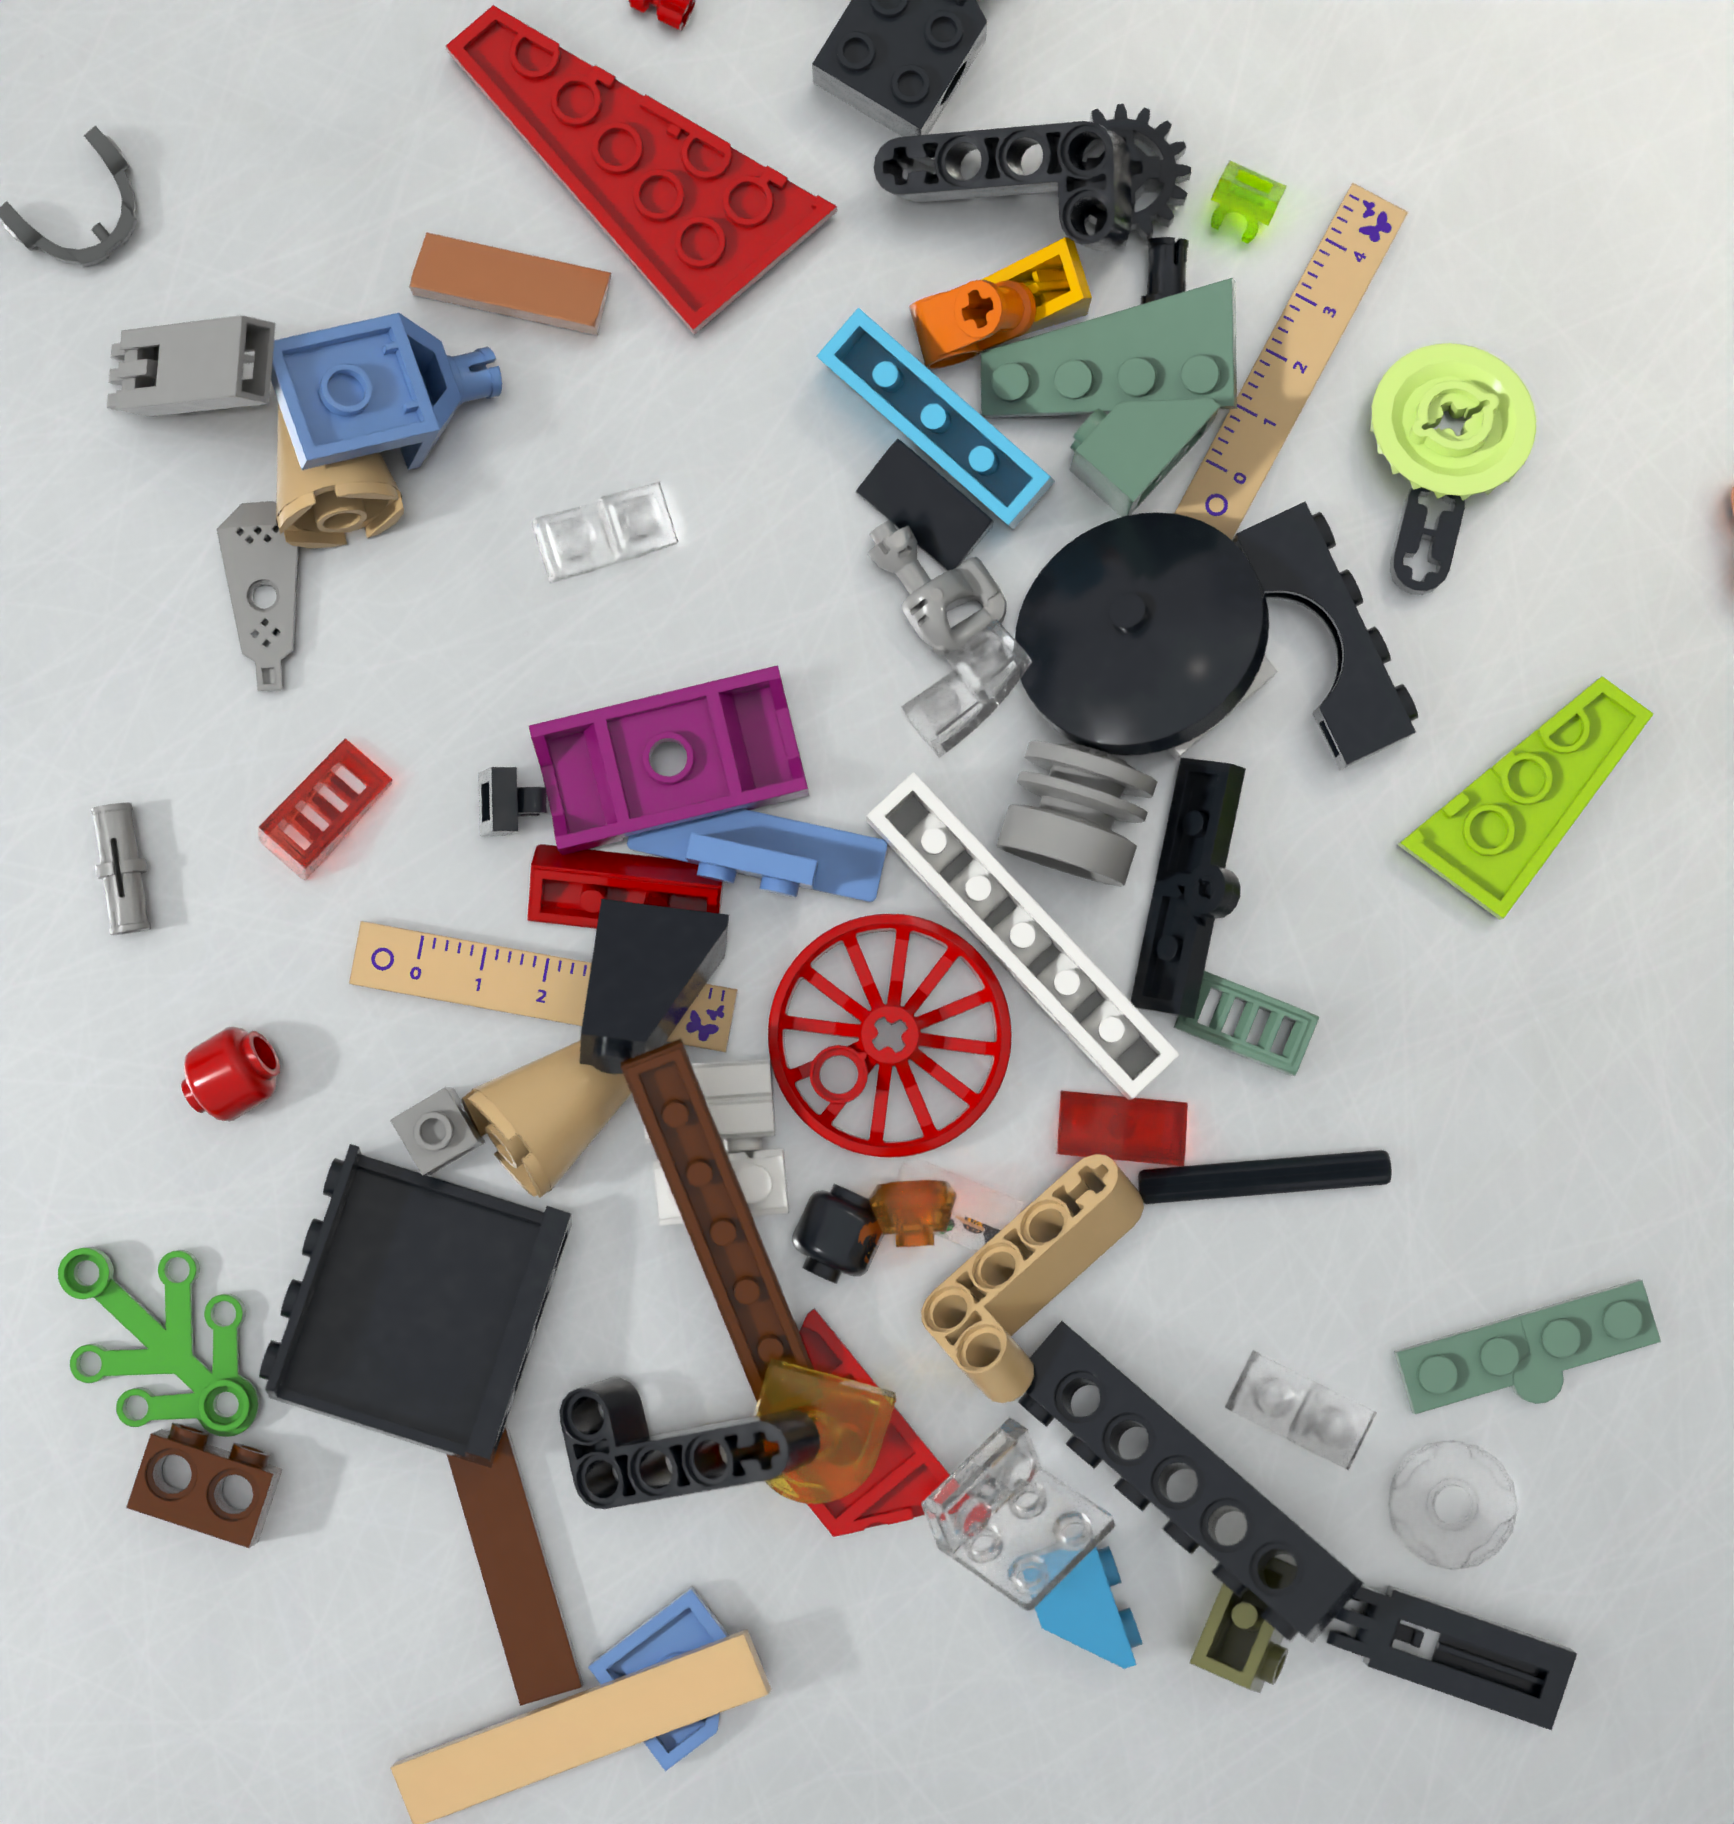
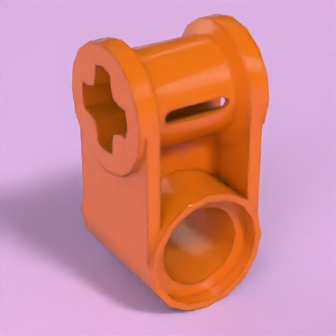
M975 280L950 291L931 295L912 303L909 309L925 366L928 369H939L959 364L978 356L981 351L1026 333L1034 323L1036 315V302L1031 290L1025 284L1014 280L998 283L987 280Z

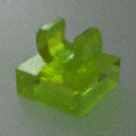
M1229 160L1211 197L1212 201L1218 203L1211 217V227L1218 230L1228 213L1238 212L1247 221V227L1241 241L1247 244L1250 243L1257 235L1261 223L1269 226L1287 186Z

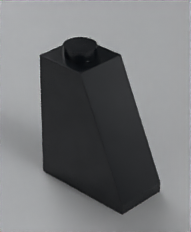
M601 899L581 1029L580 1064L591 1065L604 1073L621 1074L623 1071L620 1062L663 1046L724 959L729 915Z

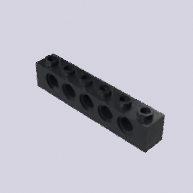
M1063 1321L1057 1325L1032 1354L1030 1359L1034 1365V1377L1030 1387L1025 1391V1394L1019 1399L1018 1403L1046 1427L1054 1418L1073 1434L1065 1444L1092 1468L1095 1469L1103 1460L1121 1477L1114 1484V1487L1142 1512L1152 1503L1170 1520L1162 1529L1192 1555L1200 1545L1219 1563L1213 1568L1211 1573L1241 1598L1248 1589L1256 1594L1268 1605L1260 1616L1291 1642L1299 1632L1304 1638L1313 1643L1364 1584L1348 1568ZM1086 1385L1097 1386L1100 1392V1403L1097 1409L1085 1417L1074 1416L1071 1409V1400L1074 1393ZM1133 1427L1145 1428L1149 1437L1146 1451L1138 1458L1123 1459L1119 1452V1440L1123 1433ZM1181 1469L1194 1470L1198 1480L1194 1495L1183 1502L1171 1501L1167 1494V1483L1171 1475ZM1237 1511L1243 1513L1247 1521V1530L1244 1537L1236 1544L1221 1545L1215 1534L1218 1520L1228 1512ZM1277 1555H1291L1297 1565L1295 1579L1285 1588H1270L1264 1577L1267 1563Z

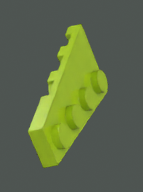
M1601 676L1397 845L1499 920L1504 919L1654 713Z

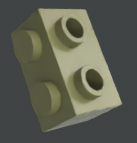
M1273 1557L1267 1563L1264 1571L1267 1585L1272 1589H1282L1289 1586L1296 1577L1297 1566ZM1222 1584L1190 1664L1246 1689L1261 1693L1265 1682L1274 1685L1285 1664L1288 1649L1281 1646L1284 1636L1260 1616L1268 1607L1265 1602L1250 1589L1240 1598L1225 1584Z

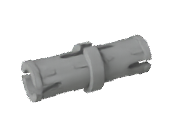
M129 802L91 808L95 821L101 864L95 866L97 879H103L111 926L109 928L110 935L129 934L151 929L150 922H148L141 876L142 873L147 872L145 858L138 857L131 812L133 808L132 803Z

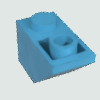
M1089 1535L1019 1560L1042 1629L1123 1669L1137 1665L1131 1648L1143 1645L1130 1607L1121 1611L1117 1609L1110 1587L1122 1582L1109 1546L1097 1550L1092 1536Z

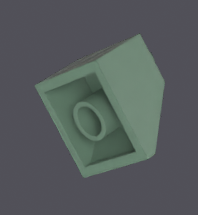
M1210 397L1118 402L1107 415L1098 408L1073 436L1076 440L1070 448L1075 453L1070 471L1121 517L1129 516L1210 429L1220 405Z

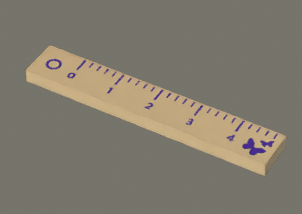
M1352 182L1237 396V409H1230L1174 514L1203 521L1221 531L1231 540L1233 539L1407 216V211Z
M361 921L349 984L582 1026L591 963ZM705 984L665 1042L682 1039L683 1044L687 1046L727 1052L738 990Z

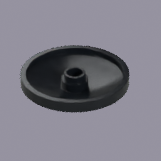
M1140 513L1120 517L1098 525L1072 540L1054 555L1038 574L1024 599L1016 625L1015 659L1017 670L1024 689L1044 719L1056 731L1074 743L1114 755H1143L1171 749L1191 741L1219 723L1241 701L1252 685L1261 667L1268 642L1269 611L1266 596L1261 582L1247 557L1228 536L1203 521L1173 513Z

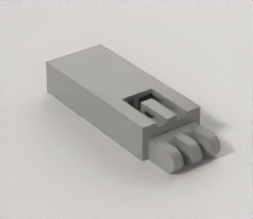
M239 315L121 330V342L112 344L111 358L123 362H119L118 368L110 369L109 383L121 385L122 390H117L116 393L107 395V408L144 416H158L269 404L275 323ZM255 351L254 356L244 354V352ZM254 363L253 378L242 380L243 364Z

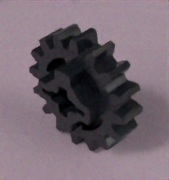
M1117 104L1114 118L1107 121L1097 108L1091 111L1090 122H1095L1120 135L1128 145L1131 166V231L1137 229L1139 235L1145 241H1148L1153 236L1152 221L1156 220L1166 227L1173 223L1175 216L1167 206L1168 203L1177 206H1183L1188 193L1181 187L1176 186L1175 183L1188 181L1191 176V167L1176 164L1175 161L1185 154L1186 145L1184 141L1168 144L1166 139L1172 127L1168 120L1161 123L1155 129L1148 125L1150 119V109L1144 107L1136 120L1127 118L1124 104ZM1134 138L1148 145L1157 156H1147L1134 143ZM1102 139L1093 140L1089 143L1083 152V157L1091 147L1102 141ZM1105 151L1099 157L1087 158V161L1083 162L1084 168L1088 171L1101 164ZM1156 189H1162L1153 203L1135 213V203L1144 193L1156 192ZM1094 205L1086 214L1084 224L1088 221L1095 225L1094 234L1098 233L1107 222V211ZM1128 237L1120 246H1126Z

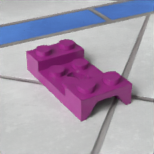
M778 665L529 725L531 739L546 787L557 849L561 855L624 841L623 837L741 808L747 807V810H752L809 796ZM665 742L678 743L687 752L685 767L674 776H662L651 767L652 752L658 745Z

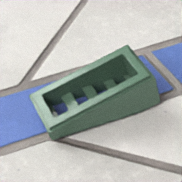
M1204 971L1195 1018L1178 1016L1173 1028L1289 1076H1295L1316 1028L1319 1016ZM1214 989L1221 992L1222 995L1210 1025L1207 1027L1197 1023L1210 990ZM1238 999L1245 1002L1246 1005L1233 1036H1230L1221 1031L1234 1000ZM1260 1008L1269 1012L1270 1015L1259 1042L1255 1046L1246 1042V1039ZM1284 1018L1293 1022L1294 1025L1282 1055L1270 1052Z

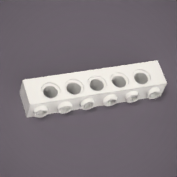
M914 772L866 816V822L887 842L896 854L1128 1100L1136 1097L1180 1055Z

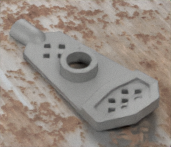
M274 501L242 503L217 528L242 655L255 661L257 691L283 690L281 660L294 649L299 547L287 543L284 532L280 535L279 531L277 533L273 531L277 526L276 503ZM261 528L262 531L258 535L255 531ZM242 529L244 533L240 536L237 533ZM269 535L272 539L267 543L265 539ZM250 537L254 539L251 544L247 542ZM261 585H271L276 591V601L269 608H259L253 601L254 591ZM265 619L269 621L266 627L262 624ZM276 629L281 631L278 636L273 634ZM255 630L260 633L256 638L252 635ZM266 640L271 643L268 647L263 645Z

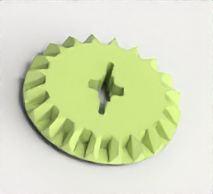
M1434 344L1419 348L1403 356L1384 374L1378 384L1371 405L1372 420L1370 431L1375 434L1378 454H1384L1391 464L1392 474L1400 473L1407 478L1413 490L1422 487L1433 491L1437 499L1445 495H1458L1464 501L1477 493L1484 492L1489 495L1504 482L1509 483L1517 471L1525 464L1535 440V409L1525 384L1499 358L1484 350L1463 344ZM1444 411H1448L1453 419L1471 417L1464 423L1461 435L1456 436L1451 428L1443 430L1437 428L1434 430L1440 424Z

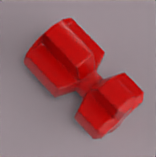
M696 0L628 1L630 7L643 13L651 5L657 7L656 15L658 20L681 31L690 18Z

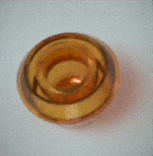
M948 1181L888 1182L876 1185L869 1196V1204L882 1234L895 1235L896 1247L935 1245L934 1233L947 1231L957 1199V1193Z

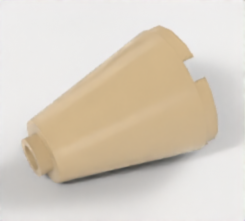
M278 403L276 524L279 527L280 535L284 532L285 541L292 546L304 548L337 547L347 545L345 533L365 528L366 536L370 538L396 524L404 514L402 494L381 453L378 452L301 470Z
M580 1041L473 1088L461 1100L467 1115L480 1136L482 1137L487 1133L498 1151L494 1155L503 1167L533 1197L538 1195L540 1198L554 1188L631 1095V1091L623 1073H604L591 1065L580 1064Z

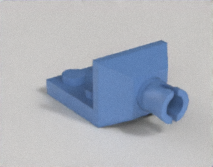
M401 313L274 340L271 383L301 470L399 447L407 469L419 468L449 424L459 405L463 402L485 397L487 399L498 397L502 391V377L499 366L486 368V364L494 363L496 360L495 354L489 347L479 348L474 352L457 356H447L442 341Z

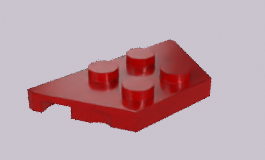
M815 1308L806 1315L799 1332L824 1396L789 1410H799L807 1414L815 1422L820 1433V1448L817 1457L811 1464L783 1474L784 1477L833 1537L863 1531L866 1528L883 1524L890 1525L912 1520L914 1517L949 1509L956 1510L968 1505L971 1502L968 1495ZM763 1441L765 1452L780 1448L777 1441Z

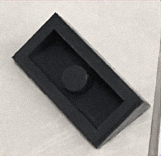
M898 438L856 490L859 496L887 520H891L898 529L909 525L917 540V546L946 571L958 567L993 527L994 521Z

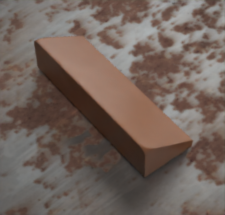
M426 232L409 288L415 296L598 335L611 273Z

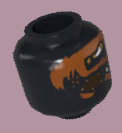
M837 1184L833 1185L830 1192L824 1190L814 1192L807 1202L791 1239L795 1249L807 1256L802 1268L837 1284L842 1273L853 1277L864 1275L868 1271L886 1232L885 1221L877 1215L880 1205Z

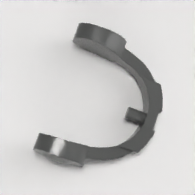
M96 126L83 136L110 170L118 185L122 199L121 215L111 234L100 222L91 229L101 243L83 249L58 246L28 224L8 201L0 206V218L6 230L15 240L23 243L30 251L37 246L58 260L79 263L83 267L95 265L110 258L108 255L122 243L124 245L127 243L138 222L135 218L136 203L134 192L124 172L130 166L123 158L122 152L110 137L104 135Z

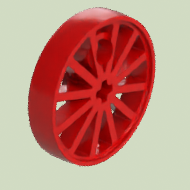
M875 914L859 917L837 925L813 940L794 959L780 981L772 1002L768 1023V1048L772 1069L781 1092L794 1112L806 1125L829 1142L846 1150L874 1157H905L921 1154L945 1145L964 1133L983 1115L995 1098L1005 1077L1011 1052L1012 1031L1008 1004L1003 989L987 961L970 943L952 930L933 921L904 914ZM890 931L896 933L888 1002L884 1004L863 956L857 937L869 933ZM911 934L922 936L944 946L946 952L902 1007L900 1003L909 936ZM841 943L844 944L869 1002L871 1011H868L812 968V965L832 948ZM957 959H961L974 973L982 986V990L915 1017L914 1014ZM804 979L860 1021L861 1024L788 1016L787 1013L793 994L800 981ZM988 1003L992 1011L995 1038L994 1042L922 1033L921 1030ZM883 1018L890 1025L901 1021L907 1028L901 1036L905 1047L897 1053L889 1046L879 1051L872 1043L878 1036L875 1024ZM786 1030L859 1039V1041L848 1046H830L822 1050L813 1061L793 1069L789 1068L785 1049ZM918 1047L991 1056L990 1069L980 1091L975 1093L919 1050ZM835 1056L849 1058L854 1062L858 1070V1079L855 1086L848 1092L841 1094L828 1091L820 1079L823 1064ZM908 1060H911L967 1103V1108L950 1123L940 1129H936ZM878 1064L879 1071L870 1137L865 1139L837 1128L833 1125V1121L847 1102L856 1099L863 1092L869 1073ZM892 1067H896L923 1132L921 1137L903 1141L883 1140ZM810 1077L815 1092L821 1098L830 1102L822 1114H818L804 1098L797 1087L798 1081Z

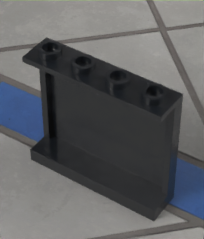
M350 1144L345 1160L334 1158L330 1166L323 1189V1195L331 1197L323 1221L314 1218L309 1226L303 1244L302 1255L310 1257L303 1281L292 1279L281 1308V1316L289 1318L281 1343L273 1340L270 1341L261 1364L259 1377L268 1380L265 1390L271 1399L492 1468L572 1226L571 1213L549 1206L546 1207L545 1212L434 1177L422 1176L421 1173L361 1155L360 1147Z

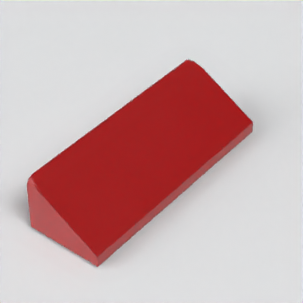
M541 844L536 846L531 863L527 921L597 929L601 899L720 914L724 882L697 876L699 865L674 859L589 849L561 855L557 846Z

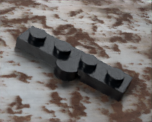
M1189 758L1180 759L1130 1001L1138 1009L1195 1018L1214 921L1216 918H1224L1229 915L1237 906L1240 898L1241 886L1238 877L1233 871L1225 869L1246 768L1231 763Z

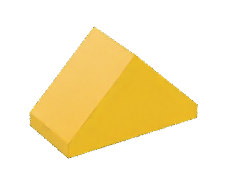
M1064 237L981 279L993 283L1014 280L1025 284L1031 290L1036 302V315L1034 323L1024 334L1088 315L1092 296L1075 242L1068 237Z

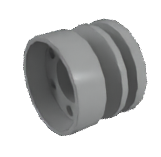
M1030 741L1024 758L1031 763L1050 770V773L1047 776L1021 771L1018 775L1017 783L1042 798L1039 807L1027 805H1010L1008 807L996 846L1008 853L1058 871L1108 885L1125 886L1137 845L1124 836L1112 831L1115 820L1129 823L1145 822L1148 812L1133 803L1123 800L1122 797L1123 794L1141 798H1151L1154 795L1157 781L1151 776L1134 769L1125 760L1094 748L1074 743L1052 744L1042 741Z

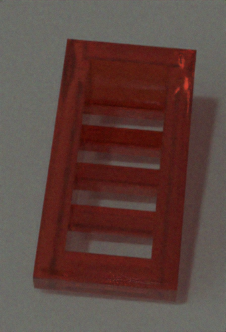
M345 738L258 827V839L301 879L306 880L392 784V778ZM341 766L366 786L360 794L356 793L335 774ZM324 785L348 805L342 813L318 793ZM307 805L329 824L324 831H321L301 813ZM289 825L311 843L306 850L284 833Z

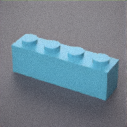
M857 308L816 356L1011 528L1014 529L1055 483L1051 476L860 308Z

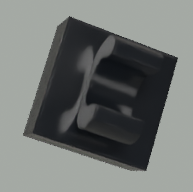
M491 767L478 773L480 836H506L518 831V816H539V813H547L546 787L517 788V767Z

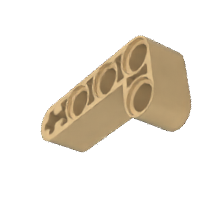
M1095 1154L1083 1158L927 1297L921 1310V1320L926 1330L990 1400L999 1403L1014 1401L1030 1387L1034 1377V1365L1029 1356L1011 1336L1135 1226L1144 1210V1201L1138 1189L1110 1157Z

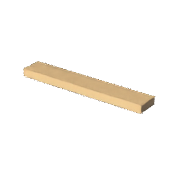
M748 1629L400 1760L391 1767V1771L412 1823L425 1824L766 1696L772 1689Z

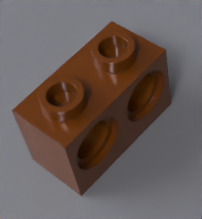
M172 1423L170 1432L161 1429L151 1433L126 1508L246 1548H250L258 1543L282 1472L281 1468L267 1464L270 1454L239 1443H233L231 1452L206 1444L209 1437L208 1433L178 1423ZM168 1455L181 1456L189 1463L192 1476L189 1485L185 1489L172 1488L163 1479L162 1464ZM229 1475L242 1476L250 1483L253 1490V1498L247 1509L233 1508L225 1501L222 1487Z

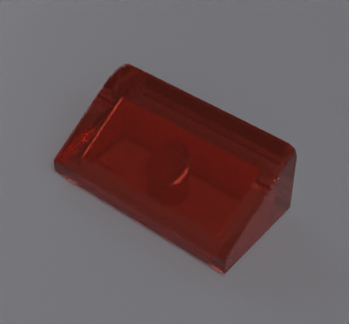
M1060 1091L1055 1154L1080 1157L1100 1154L1106 1155L1113 1160L1184 1166L1188 1103L1144 1098L1128 1100L1124 1096Z

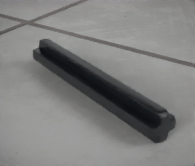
M1376 1150L1145 1169L1138 1174V1191L1145 1204L1386 1185L1391 1182L1392 1168L1388 1152Z

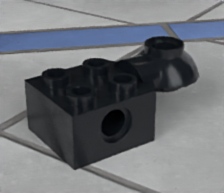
M851 0L812 63L813 83L902 137L928 135L986 41L987 20L976 0Z

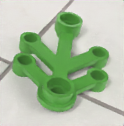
M92 1247L78 1248L69 1252L62 1259L58 1268V1279L62 1289L68 1295L77 1299L94 1297L148 1348L107 1350L99 1344L83 1345L72 1354L70 1370L73 1376L83 1383H94L104 1379L106 1376L175 1374L194 1393L155 1396L146 1388H132L125 1391L117 1401L116 1412L119 1419L127 1426L140 1427L150 1423L152 1420L197 1418L203 1428L211 1434L221 1437L235 1436L244 1432L253 1424L259 1411V1397L254 1385L239 1374L238 1328L243 1324L246 1317L245 1305L240 1298L233 1294L217 1295L207 1303L204 1317L207 1325L213 1329V1368L211 1371L193 1354L192 1284L199 1276L200 1266L197 1258L188 1251L177 1250L169 1252L162 1257L158 1265L159 1278L165 1284L166 1328L113 1279V1264L103 1251ZM176 1257L186 1260L190 1268L188 1277L182 1282L173 1280L168 1273L169 1263ZM86 1260L94 1262L99 1269V1278L92 1285L84 1284L78 1276L79 1266ZM221 1301L231 1303L236 1310V1318L228 1326L220 1324L214 1316L215 1307ZM87 1351L98 1354L102 1362L100 1371L94 1376L86 1374L80 1365L81 1357ZM223 1392H230L238 1399L239 1407L233 1416L223 1415L217 1408V1399ZM133 1395L143 1397L148 1404V1412L142 1419H135L127 1412V1402Z

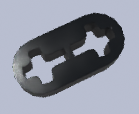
M1411 487L1404 502L1390 559L1392 579L1401 590L1411 595H1424L1434 591L1446 579L1451 567L1465 509V500L1463 501L1458 495H1445L1442 497V501L1451 504V511H1442L1436 519L1434 530L1424 528L1428 509L1425 505L1418 503V497H1427L1431 491L1422 487L1414 490ZM1421 539L1431 541L1427 561L1437 565L1436 573L1428 572L1421 581H1416L1412 579V568L1403 565V558H1412L1419 549Z

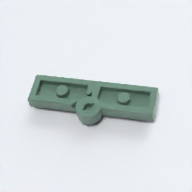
M1637 1279L1396 1350L1394 1354L1411 1411L1414 1414H1418L1510 1386L1514 1393L1523 1400L1535 1404L1547 1403L1554 1399L1561 1391L1564 1382V1370L1661 1342L1643 1280Z

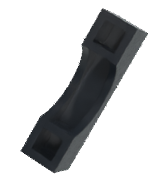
M1305 501L1236 533L1232 541L1241 549L1261 582L1266 599L1287 600L1307 608L1323 622L1333 639L1337 656L1335 679L1328 695L1312 714L1339 770L1395 745L1416 733L1411 722L1418 718L1416 706L1403 684L1394 687L1384 666L1385 663L1391 661L1387 645L1375 626L1370 629L1366 628L1356 608L1363 604L1360 589L1348 569L1339 572L1329 549L1335 547L1336 543L1323 514L1318 512L1312 515Z

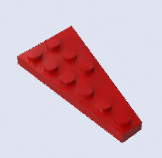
M494 5L445 46L450 56L694 335L837 213L836 205L819 195L816 197L788 181V177L769 166L765 167L732 148L731 144L648 95L645 94L643 96L616 80L614 75L597 65L592 66L561 48L556 41Z

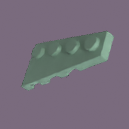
M1229 278L980 352L981 416L985 418L1082 415L1092 414L1098 408L1105 414H1108L1118 402L1210 397L1220 405L1219 409H1237L1235 280Z

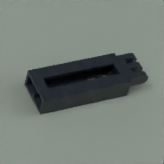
M1388 1585L1386 1594L1361 1586L1351 1599L1367 1602L1364 1612L1361 1613L1343 1607L1336 1615L1335 1619L1357 1626L1356 1635L1352 1637L1342 1631L1330 1630L1326 1643L1364 1656L1363 1662L1368 1667L1552 1730L1577 1653L1571 1648ZM1401 1620L1440 1633L1431 1660L1392 1647L1394 1639L1411 1644L1417 1648H1420L1425 1634L1423 1631L1401 1624Z

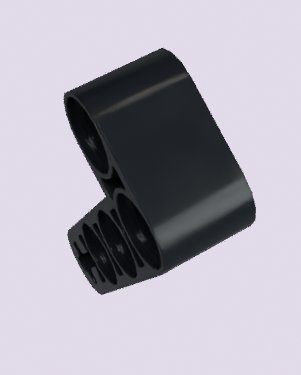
M1078 121L898 137L889 140L881 146L875 156L873 169L875 178L880 186L891 194L909 201L932 202L1058 191L1061 228L1067 237L1076 243L1093 250L1106 252L1119 247L1125 242L1131 232V166L1128 145L1120 135L1095 122ZM1102 139L1105 145V156L1101 164L1087 171L1082 161L1083 152L1086 146L1093 140ZM1040 144L1043 151L1042 163L1033 174L1025 176L1021 167L1022 157L1028 148ZM978 149L982 159L981 168L973 178L964 180L960 170L961 163L970 151ZM914 160L928 166H935L936 174L928 170L912 171L908 173L907 180L903 179L902 176L903 169L913 167ZM1103 203L1108 214L1107 222L1098 233L1089 235L1085 229V216L1094 205Z
M608 1378L575 1389L566 1395L560 1407V1423L575 1488L579 1497L587 1505L595 1509H608L771 1480L811 1464L817 1457L820 1448V1433L815 1422L807 1414L799 1410H785L649 1436L639 1393L630 1382L622 1378ZM598 1403L604 1412V1419L600 1415ZM763 1441H777L780 1448L765 1452ZM720 1445L727 1455V1464L723 1461L720 1454ZM666 1456L672 1465V1473L667 1467ZM612 1466L617 1473L618 1482L615 1480V1477L613 1475Z

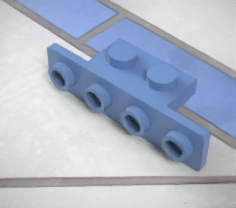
M737 809L630 835L627 841V846L633 851L699 865L697 876L734 884L736 873L761 878L759 889L780 895L797 897L798 889L802 887L866 902H873L876 899L887 851V842L883 839L746 809Z

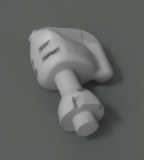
M888 520L869 534L876 545L868 552V555L879 568L897 574L910 593L901 605L902 611L908 618L911 626L916 630L918 636L933 647V652L945 656L948 653L963 651L995 631L1003 623L1006 615L1005 597L979 558L972 557L958 567L946 571L931 580L917 560V540L909 525L897 530L891 520ZM970 600L978 601L981 604V610L950 628L947 611Z

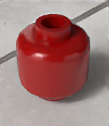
M227 1027L194 1047L185 1056L183 1069L186 1079L181 1083L182 1091L187 1102L195 1111L199 1113L206 1111L217 1120L233 1121L267 1101L274 1094L277 1082L276 1076L280 1073L279 1059L268 1040L257 1031L247 1032L243 1028Z

